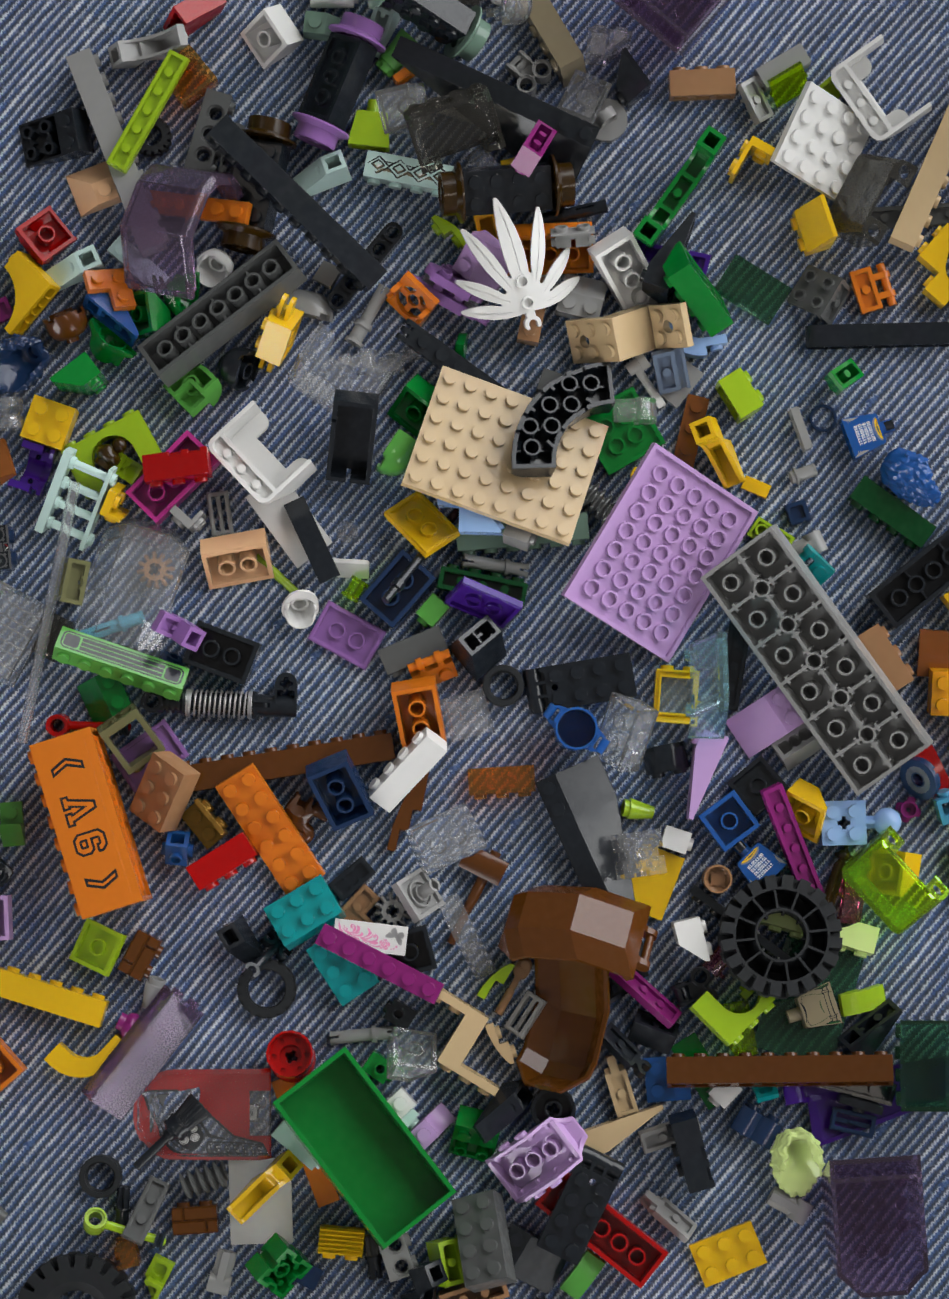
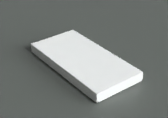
M294 491L292 494L267 505L258 503L251 494L245 497L297 569L308 562L309 559L284 507L285 504L300 498L298 494ZM315 519V522L328 547L333 542Z

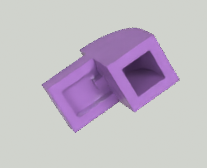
M163 609L159 611L151 626L153 631L171 638L179 645L194 652H197L206 635V632L198 626Z

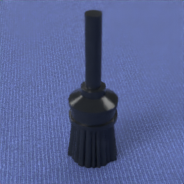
M191 1093L175 1113L172 1112L171 1116L163 1121L165 1125V1130L162 1132L163 1135L133 1164L138 1170L146 1165L169 1141L173 1142L175 1139L184 1141V1138L192 1133V1129L211 1116V1113Z

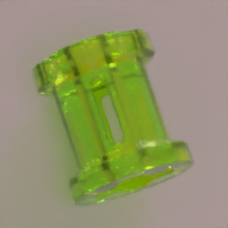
M352 575L350 584L341 594L358 604L359 596L369 585Z

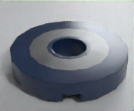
M913 757L904 763L900 769V779L904 788L910 795L920 800L932 798L939 792L941 786L939 774L935 773L933 770L935 767L925 758ZM918 774L922 777L923 782L918 778Z

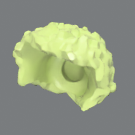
M802 1127L785 1129L784 1132L777 1134L772 1149H770L772 1158L769 1165L773 1169L772 1175L776 1179V1183L779 1184V1189L784 1190L791 1198H795L797 1195L799 1197L806 1196V1193H809L812 1186L817 1183V1178L822 1177V1169L826 1164L823 1161L824 1151L820 1147L821 1142Z

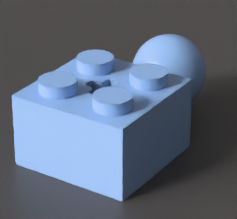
M865 800L825 801L827 812L819 838V846L867 845V829H875L881 835L891 836L900 829L901 817L896 810L887 807L878 810L875 815L866 816ZM842 817H844V820L847 821V825L844 826V829H842V826L837 824V822L840 821Z

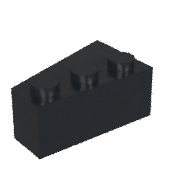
M694 1109L668 1115L669 1124H666L669 1138L673 1137L674 1144H671L673 1155L678 1157L680 1162L676 1164L679 1177H684L689 1194L716 1187L711 1175L709 1160L707 1159Z

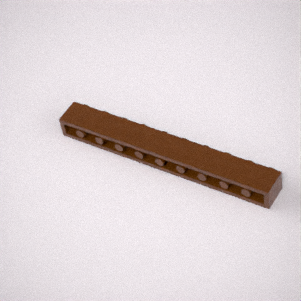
M384 729L373 731L374 735L365 737V733L351 735L352 739L343 740V736L330 738L329 743L321 744V740L309 741L308 746L299 747V743L286 745L285 750L279 751L277 747L265 748L264 753L256 754L255 750L242 752V757L234 758L233 754L221 755V760L212 761L211 757L198 759V764L190 765L201 773L193 792L214 789L217 784L251 763H254L264 780L306 774V765L344 749L347 750L355 766L395 760L392 733H387V730Z
M834 1051L829 1052V1055H820L819 1052H807L806 1055H797L796 1052L783 1053L784 1056H775L772 1052L761 1053V1056H752V1053L744 1052L739 1053L738 1056H729V1053H717L716 1056H707L706 1053H695L694 1057H685V1054L674 1053L671 1054V1057H666L667 1088L893 1086V1054H888L887 1051H876L874 1055H865L863 1051L851 1052V1055H842V1052Z

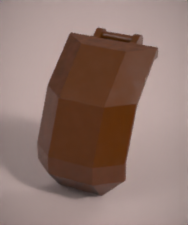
M541 885L513 896L498 947L511 961L524 958L578 961L620 975L625 981L634 979L636 969L641 972L649 971V959L653 942L656 941L658 932L647 926L651 910L649 905L596 887ZM644 938L645 941H644V945H643L642 954H641V957H640V956H639V951H640L642 939Z
M534 958L536 995L545 1000L547 1004L526 1035L524 1046L516 1059V1064L524 1085L562 1094L589 1080L597 1066L610 1013L609 972L578 961ZM537 1002V1004H536L535 1007L533 1008L532 1013H533V1011L535 1010V1008L537 1007V1005L539 1004V1002Z

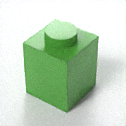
M432 593L416 611L418 616L416 620L423 627L427 628L430 626L432 628L449 611L450 607Z

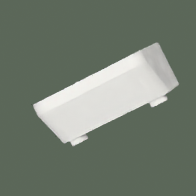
M882 34L841 62L831 72L833 84L875 141H884L904 131L932 111V105L929 102L910 116L900 109L886 115L862 82L871 73L872 69L867 55L884 43Z

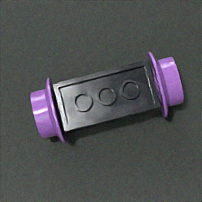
M344 12L339 24L329 25L328 28L332 32L298 112L292 113V116L298 122L293 135L305 143L329 152H334L339 140L349 139L350 136L344 130L377 52L385 53L386 48L380 42L385 29L378 23L352 12Z

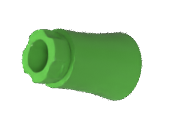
M402 28L386 48L385 53H382L379 56L380 58L374 63L388 78H391L395 72L397 73L403 67L402 64L391 56L400 36L416 42Z

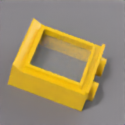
M661 665V669L657 668L655 670L652 722L697 725L701 672L696 671V667L683 666V670H674L672 665Z

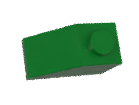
M850 358L830 371L824 380L829 388L838 396L862 378L864 373L853 359Z

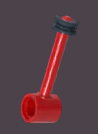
M59 713L47 719L46 730L50 735L58 737L67 734L70 730H80L86 727L97 729L104 722L71 721L66 714ZM56 719H60L63 722L64 726L61 731L56 730L54 727ZM129 723L120 729L119 735L122 736L124 734L125 736L126 734V736H129L131 724Z

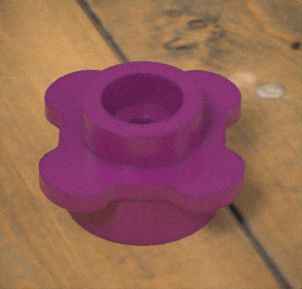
M908 797L906 801L898 802L895 805V809L900 812L903 822H909L911 818L921 815V809L915 803L916 799L914 797Z

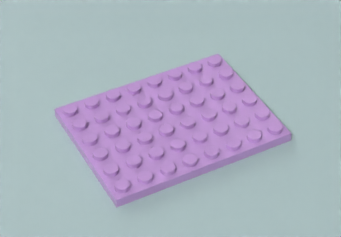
M652 442L561 595L655 656L669 663L711 593L701 580V577L736 551L757 516L758 511L657 443Z

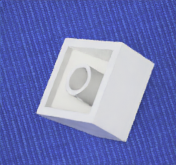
M281 4L264 8L240 33L263 69H267L293 52L304 40Z

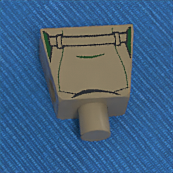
M830 982L821 984L805 994L794 998L796 1008L785 1011L789 1023L801 1020L804 1029L843 1023Z

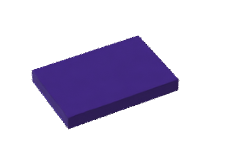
M465 576L450 591L444 601L445 604L479 619L488 614L492 621L500 628H504L523 607L522 601Z

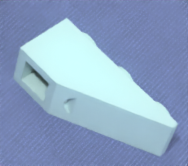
M341 149L319 157L292 178L310 196L352 181Z
M92 244L72 253L45 272L61 287L59 290L61 291L83 281L82 275L84 270L105 269V266L97 249Z

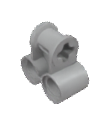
M522 50L518 51V55L510 63L504 65L508 72L517 79V89L533 97L537 91L536 83L547 84L552 78V68L549 61L539 59L533 62ZM540 68H545L548 71L545 75H538L536 72ZM529 83L532 85V88L525 91L521 89V86Z

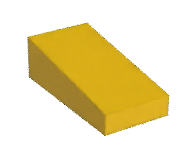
M746 475V481L742 483L741 489L766 499L771 485Z

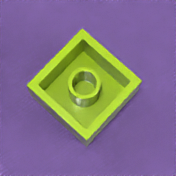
M741 367L720 379L714 387L737 425L759 412L764 406L762 402L764 401L763 395L758 389L755 390L751 385L753 380L746 370L743 372Z

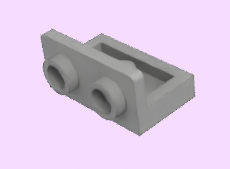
M176 505L170 510V513L173 515L170 519L182 530L186 527L192 533L195 531L199 532L207 524L205 521L207 516L201 510L192 520Z

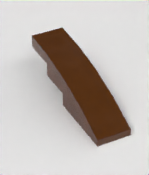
M429 772L406 795L393 824L387 850L396 852L400 830L409 831L413 810L422 811Z

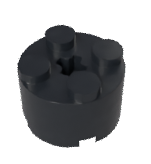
M539 1089L531 1101V1115L537 1125L549 1117H575V1102L568 1091L560 1094ZM553 1103H556V1107L559 1109L558 1112L554 1111L553 1114H550L547 1106H552Z

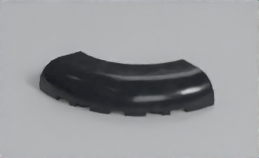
M611 362L584 365L582 368L573 371L570 370L548 383L532 399L521 416L515 431L511 453L512 474L519 477H551L556 469L557 449L564 433L584 418L601 413H610L615 404Z

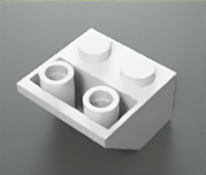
M693 916L672 921L671 925L676 944L702 960L710 961L709 956L713 955L710 942L705 940L704 934L708 933L705 920H700L699 916Z

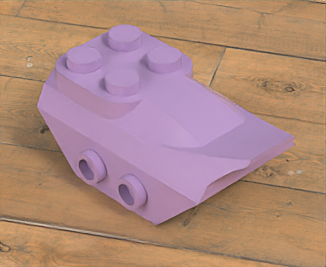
M573 1116L566 1118L549 1117L528 1132L522 1130L514 1137L515 1140L512 1143H509V1141L503 1143L497 1148L498 1152L486 1159L485 1162L516 1203L527 1202L533 1197L536 1200L546 1192L545 1189L549 1186L552 1189L558 1186L563 1181L561 1178L583 1161L582 1151L588 1136Z

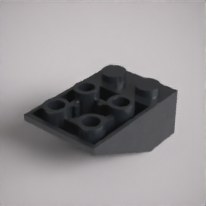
M70 107L18 125L26 168L73 160L94 153L86 110Z

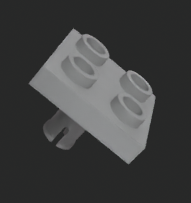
M423 866L391 885L414 924L446 904L438 892L441 888L439 881L435 878L430 879Z

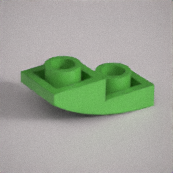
M587 1249L578 1265H574V1269L562 1281L560 1289L574 1299H580L602 1270L606 1261Z

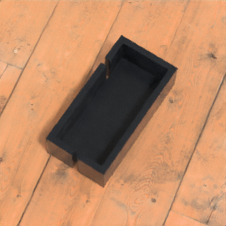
M335 389L326 480L345 482L347 469H351L350 483L370 485L380 394Z

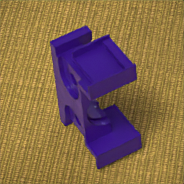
M24 438L21 446L24 449L30 450L26 470L23 476H21L20 481L9 479L7 486L10 489L15 487L27 491L29 495H31L32 490H35V495L42 498L58 452L51 449L50 454L46 453L47 447L45 445H40Z

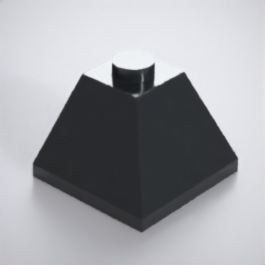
M625 47L621 52L615 87L616 94L614 95L621 105L625 104L629 108L649 94L651 82Z

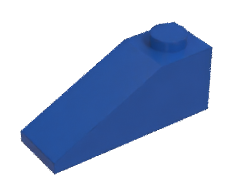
M109 293L86 294L82 303L84 308L130 347H133L139 333L129 312L113 311Z

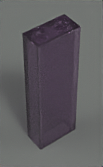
M164 985L85 1085L82 1093L89 1101L121 1121L204 1014L198 1009L200 1004L191 997L188 1000L185 999V994L175 986L171 989Z

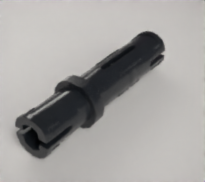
M603 199L569 208L561 207L557 217H553L552 212L541 214L543 223H562L608 213L606 200Z

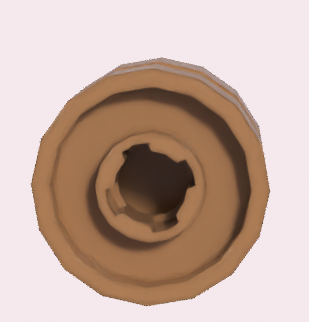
M710 865L702 873V884L709 892L723 893L732 884V874L723 865Z

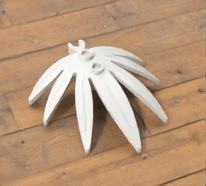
M493 198V211L498 240L510 278L495 256L476 237L465 229H460V232L480 265L506 293L502 294L491 287L479 283L454 280L455 284L470 294L489 302L501 304V306L485 305L462 310L461 314L484 320L509 319L525 314L523 321L525 329L530 330L529 323L533 319L536 321V325L540 327L542 322L536 316L535 310L549 307L561 301L575 288L580 280L579 276L568 278L550 291L566 267L570 248H565L559 254L548 270L543 282L540 283L545 259V230L540 207L536 206L534 211L530 244L531 272H529L526 255L517 230L497 198Z

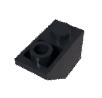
M243 915L216 931L227 952L244 964L260 957L264 953Z

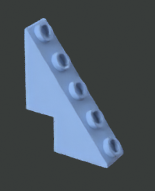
M437 499L439 508H459L458 532L460 535L503 536L502 530L505 527L500 521Z

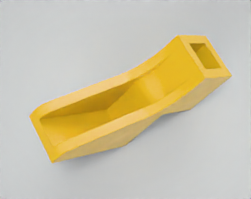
M949 223L944 227L941 225L937 227L931 234L934 239L930 243L925 241L917 250L920 254L916 258L917 261L935 275V277L930 275L922 284L926 288L921 293L940 309L949 301V278L946 272L949 253Z
M706 416L690 423L689 426L696 445H699L706 453L724 489L745 482L746 479L731 440L723 437L717 419L712 416Z
M288 1149L277 1156L264 1172L252 1178L226 1209L240 1224H243L277 1190L291 1181L304 1165Z

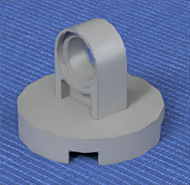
M601 98L594 101L587 108L584 121L600 128L595 139L596 141L610 143L619 139L624 134L627 126V113L618 101L610 98Z

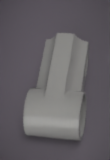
M820 529L802 536V539L792 543L798 555L803 552V548L807 544L811 545L819 554L828 550Z
M776 1186L771 1190L766 1200L769 1206L786 1214V1217L802 1226L814 1207L797 1196L791 1198L789 1194H786Z
M218 1249L206 1291L228 1297L233 1278L231 1275L237 1256L236 1252Z

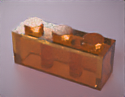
M534 765L468 769L469 796H474V800L487 799V795L496 794V799L509 798V793H518V797L531 796V792L536 791Z

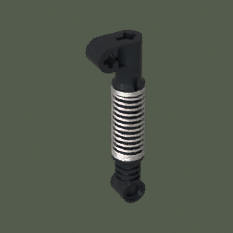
M291 673L280 674L275 681V695L258 694L256 691H246L245 694L241 691L239 694L238 690L235 693L233 690L230 693L228 690L225 693L223 690L220 693L216 690L214 693L213 689L210 692L208 689L205 692L203 689L200 692L197 689L194 693L193 689H183L180 700L176 701L166 699L152 692H145L141 698V705L146 711L151 713H164V710H166V713H169L171 710L172 713L177 711L178 714L184 717H190L192 712L193 717H195L196 710L198 717H200V714H203V717H205L206 714L208 718L210 715H213V718L215 715H218V718H220V715H223V718H225V715H228V718H230V715H233V719L235 716H238V719L240 716H243V719L245 716L248 719H255L257 716L296 718L298 682ZM285 678H289V682L293 683L292 686L288 687V691L295 692V696L278 695V691H285L284 687L280 685L281 682L285 681ZM155 695L159 700L158 705L150 708L147 705V699Z

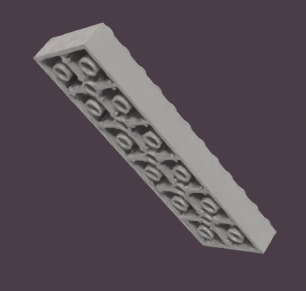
M777 524L767 528L701 577V580L857 796L934 742Z

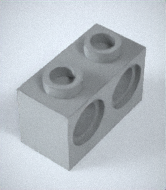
M408 1232L398 1238L402 1244L400 1248L392 1249L388 1246L382 1250L379 1247L390 1282L409 1277L408 1270L418 1266L416 1255H411L409 1246H412ZM405 1260L408 1263V1268L404 1271L398 1270L396 1262Z

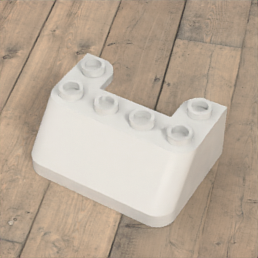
M252 400L210 439L209 450L258 503L267 505L292 494L317 471V468L310 459L307 460L305 458H298L285 468L258 440L268 429L269 420Z

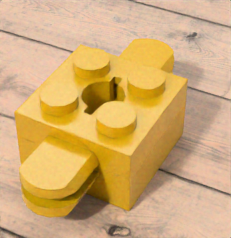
M286 293L282 296L277 307H272L268 317L264 318L261 325L263 333L258 336L255 347L258 348L255 357L261 359L258 368L263 370L266 363L269 362L266 369L269 373L272 372L275 365L280 367L292 349L304 315V311L295 308L298 298L293 296L287 305L289 294Z

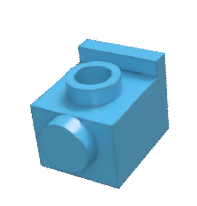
M949 788L939 789L937 795H934L932 799L937 819L944 826L949 824Z

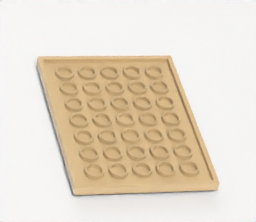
M442 366L401 486L569 546L609 426L587 418L582 419L571 426L561 437L556 455V469L551 477L515 476L511 470L512 443L521 416L533 398Z

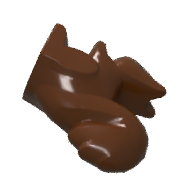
M296 791L285 805L284 810L305 842L309 844L315 836L314 828L309 823L311 818L314 816L324 822H327V818L318 801L312 805L314 799L310 797L304 802L300 799V793Z

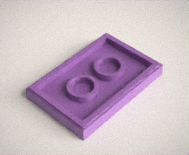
M328 600L307 639L366 671L387 632Z
M165 719L152 727L163 742L165 751H171L182 760L190 756ZM144 732L119 749L127 762L130 763L155 746L149 735ZM112 754L110 758L133 792L136 793L148 763L145 764V767L140 772H133L129 775L115 755Z

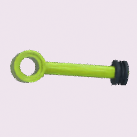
M99 1207L88 1209L83 1221L85 1232L93 1236L101 1234L104 1229L122 1234L126 1226L108 1221L105 1211ZM91 1218H98L101 1223L93 1225L89 1220ZM157 1231L155 1235L148 1232L144 1241L153 1243L154 1249L159 1247V1250H161L162 1246L166 1244V1233L164 1232L163 1235L162 1233L160 1234V1231Z

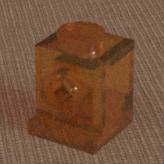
M121 1236L116 1237L117 1243L116 1247H114V1255L117 1261L120 1260L117 1266L118 1271L139 1266L142 1260L138 1245Z

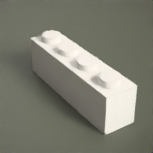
M427 726L422 732L418 731L413 736L412 742L408 747H403L399 751L394 762H389L385 766L380 777H375L370 782L369 798L390 813L446 754L447 742Z

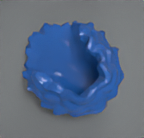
M900 447L889 452L887 457L884 458V462L880 467L881 480L898 498H903L905 501L914 503L918 507H933L934 503L937 504L942 494L938 490V486L935 485V481L931 479L933 473L928 465L929 458Z

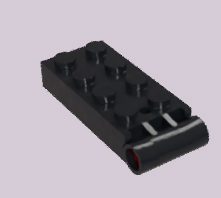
M630 652L522 671L530 715L544 713L550 703L572 708L637 696ZM552 685H556L558 689L556 691L552 690Z
M586 1144L582 1151L583 1161L572 1169L536 1242V1246L576 1266L625 1168L624 1163ZM591 1179L596 1180L594 1184H591L589 1181Z

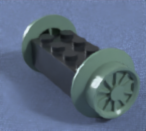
M368 0V7L370 9H375L381 4L388 9H393L399 13L402 19L411 21L417 25L419 30L429 33L435 37L437 42L445 44L444 55L451 59L459 56L465 61L472 60L483 48L491 31V25L481 18L482 8L478 5L468 8L458 0Z

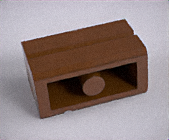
M138 929L117 969L138 981H142L143 978L148 979L154 968L151 966L154 958L159 959L164 950V947L161 946L163 941L142 929Z
M200 1200L198 1205H190V1201L177 1202V1206L172 1207L173 1236L219 1232L218 1203H212V1200Z

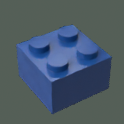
M735 790L730 791L697 816L700 823L722 852H726L761 826Z

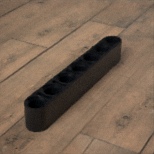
M949 322L805 326L806 349L949 347Z

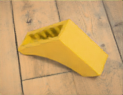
M17 250L16 253L9 257L7 264L4 266L12 278L15 289L14 310L8 324L4 328L10 335H23L61 289L29 254Z

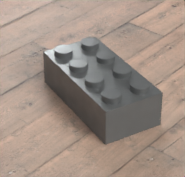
M491 1189L451 1200L465 1288L476 1293L517 1282L502 1194Z

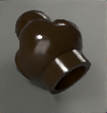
M116 438L112 441L111 445H99L96 448L97 457L94 462L107 471L111 467L117 466L121 461L118 453L126 450V441L122 438Z

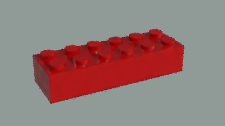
M570 1172L561 1178L563 1181L553 1189L549 1186L545 1189L546 1192L534 1201L535 1205L549 1216ZM609 1203L587 1245L640 1289L668 1255L666 1248Z

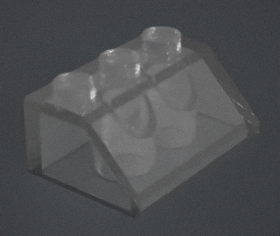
M612 692L600 726V731L610 743L602 755L598 752L592 753L599 755L602 760L619 772H639L659 711L644 701ZM602 737L598 738V740L594 744V749L597 747Z
M465 803L459 804L404 830L420 869L427 876L487 848L480 828Z

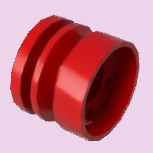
M292 1030L282 1031L275 1035L268 1043L266 1050L267 1062L275 1076L282 1081L289 1083L300 1082L313 1072L316 1064L315 1051L308 1038L300 1032ZM295 1054L297 1061L292 1060L291 1063H289L287 1057H292Z

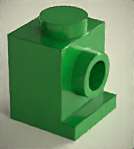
M376 1050L372 1052L362 1067L364 1072L382 1084L386 1080L390 1083L397 1073L394 1070L396 1064ZM378 1065L384 1066L385 1070L383 1073L376 1071Z

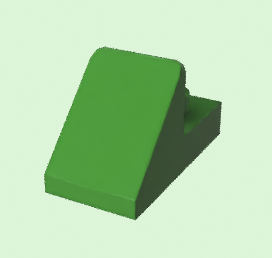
M23 801L0 803V835L3 847L26 845Z

